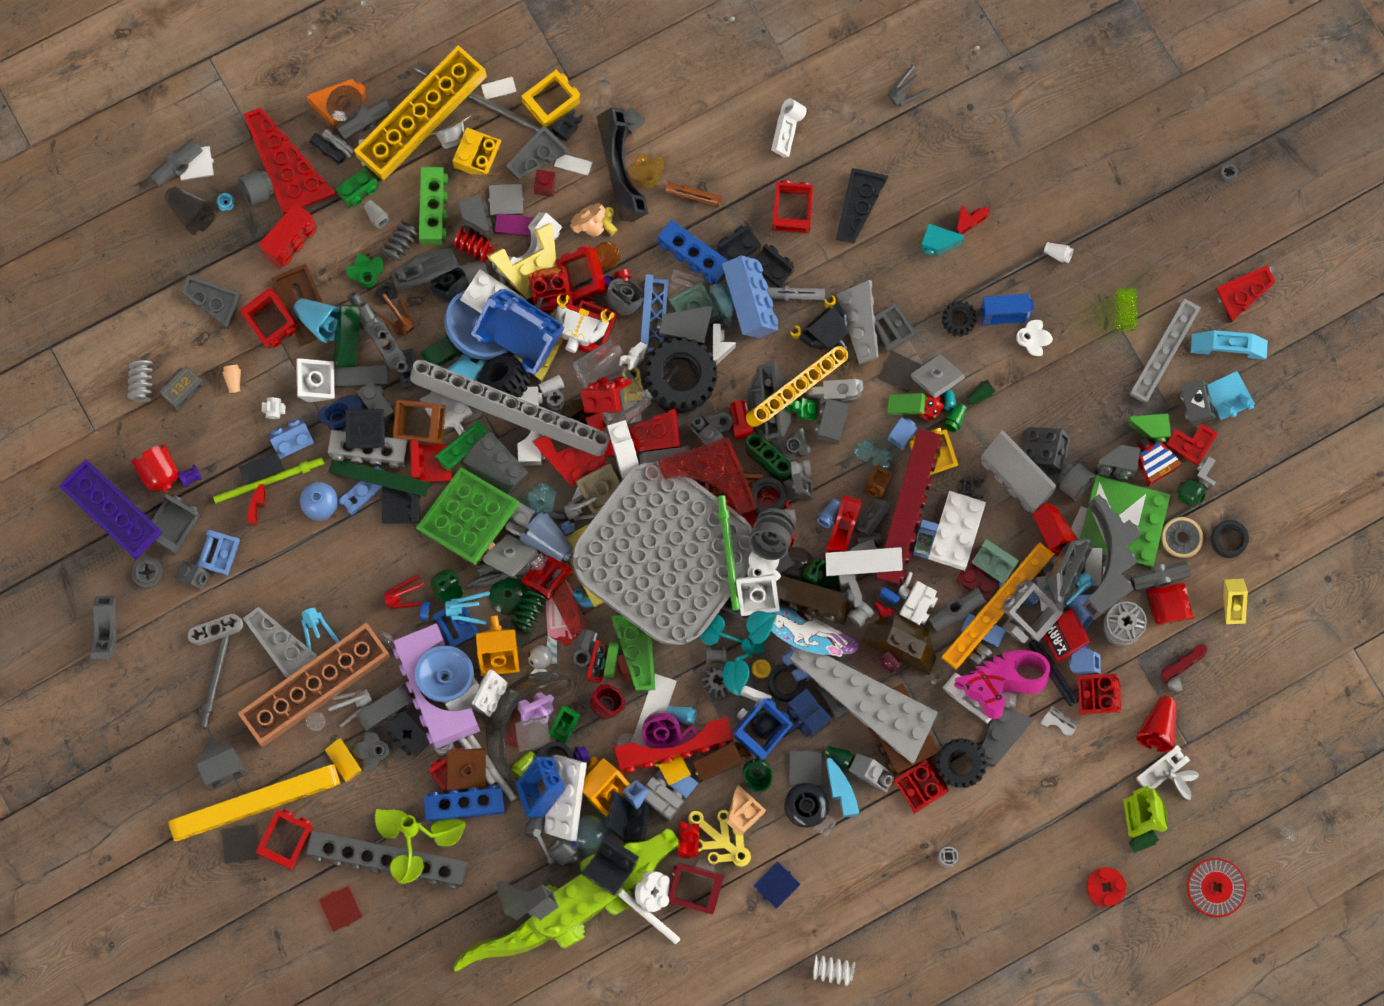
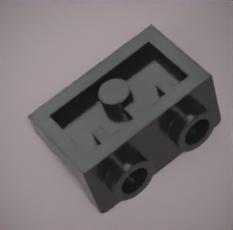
M747 224L744 227L743 225L738 227L730 237L725 236L719 241L717 251L729 261L741 255L749 256L761 248V244L750 231L751 227Z
M765 244L762 251L755 257V260H758L762 265V275L780 288L794 272L793 262L789 258H783L778 254L779 251L774 246Z

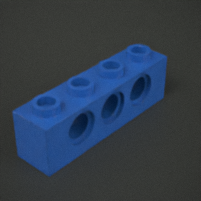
M670 220L658 236L659 247L664 251L669 250L678 261H684L693 272L701 273L710 284L715 283L718 286L725 277L722 264L728 260L676 222ZM676 240H680L683 242V245L675 246L673 243ZM696 251L698 256L691 257L689 252ZM711 262L713 267L706 268L703 264Z
M494 785L487 786V790L468 788L467 792L460 793L459 790L447 791L448 794L440 795V792H430L428 796H424L426 821L435 822L505 814L503 790ZM483 796L489 798V803L486 806H481L478 803L479 799ZM468 799L470 801L469 806L461 808L459 806L460 800ZM442 801L450 802V807L447 810L439 808Z

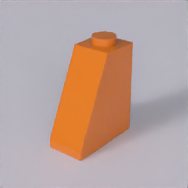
M353 79L311 93L307 96L309 104L335 128L367 97L365 93L366 88L360 82L356 83Z

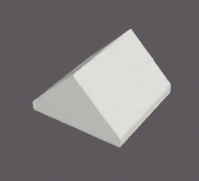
M296 359L297 397L307 402L334 399V361Z
M775 574L736 579L741 616L751 615L755 611L767 613L780 611Z

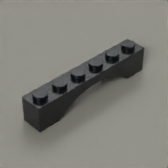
M611 107L596 117L620 221L634 222L649 213L645 196L633 185L626 168L625 140L629 126L625 109Z

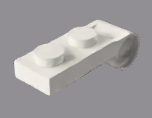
M791 98L785 100L782 105L771 149L782 157H789L797 121L802 120L806 115V107Z
M954 673L942 689L988 724L991 718L985 715L980 704L970 697L966 698L964 690L954 687L956 683L955 678L961 677L959 674Z

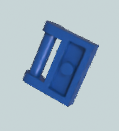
M463 607L462 614H459V616L471 618L466 607ZM446 608L431 616L448 644L446 646L457 648L459 645L476 637V634L479 633L475 623L452 620V616H448L459 635V638L454 640L443 620L446 616Z

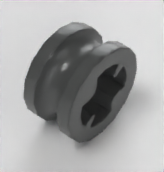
M1230 163L1225 164L1220 171L1221 178L1227 182L1233 181L1238 174L1237 167ZM1228 169H1231V173H1234V175H1230L1229 177H1227L1226 172L1224 173V170L1227 171Z

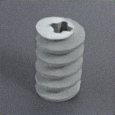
M138 360L129 363L128 383L130 385L127 388L129 391L127 397L130 400L136 402L151 401V398L146 397V395H150L152 391L146 390V388L152 387L151 383H147L148 380H152V376L147 375V373L152 372V369L147 368V366L153 365V362Z

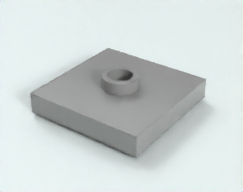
M941 354L911 373V378L934 398L965 379L964 374Z
M507 534L483 557V562L514 577L538 553L536 548Z

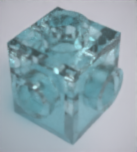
M543 483L534 484V488L529 490L527 501L531 502L530 509L539 513H543V511L552 513L557 488L549 487V485Z

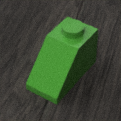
M1168 414L1130 416L1128 420V425L1142 437H1147L1149 442H1155L1156 444L1161 441L1166 443L1171 436Z

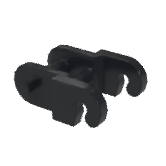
M961 479L959 482L962 483V491H959V494L971 495V498L979 497L982 499V494L973 493V483H978L979 481L984 483V479ZM966 483L970 484V491H966Z

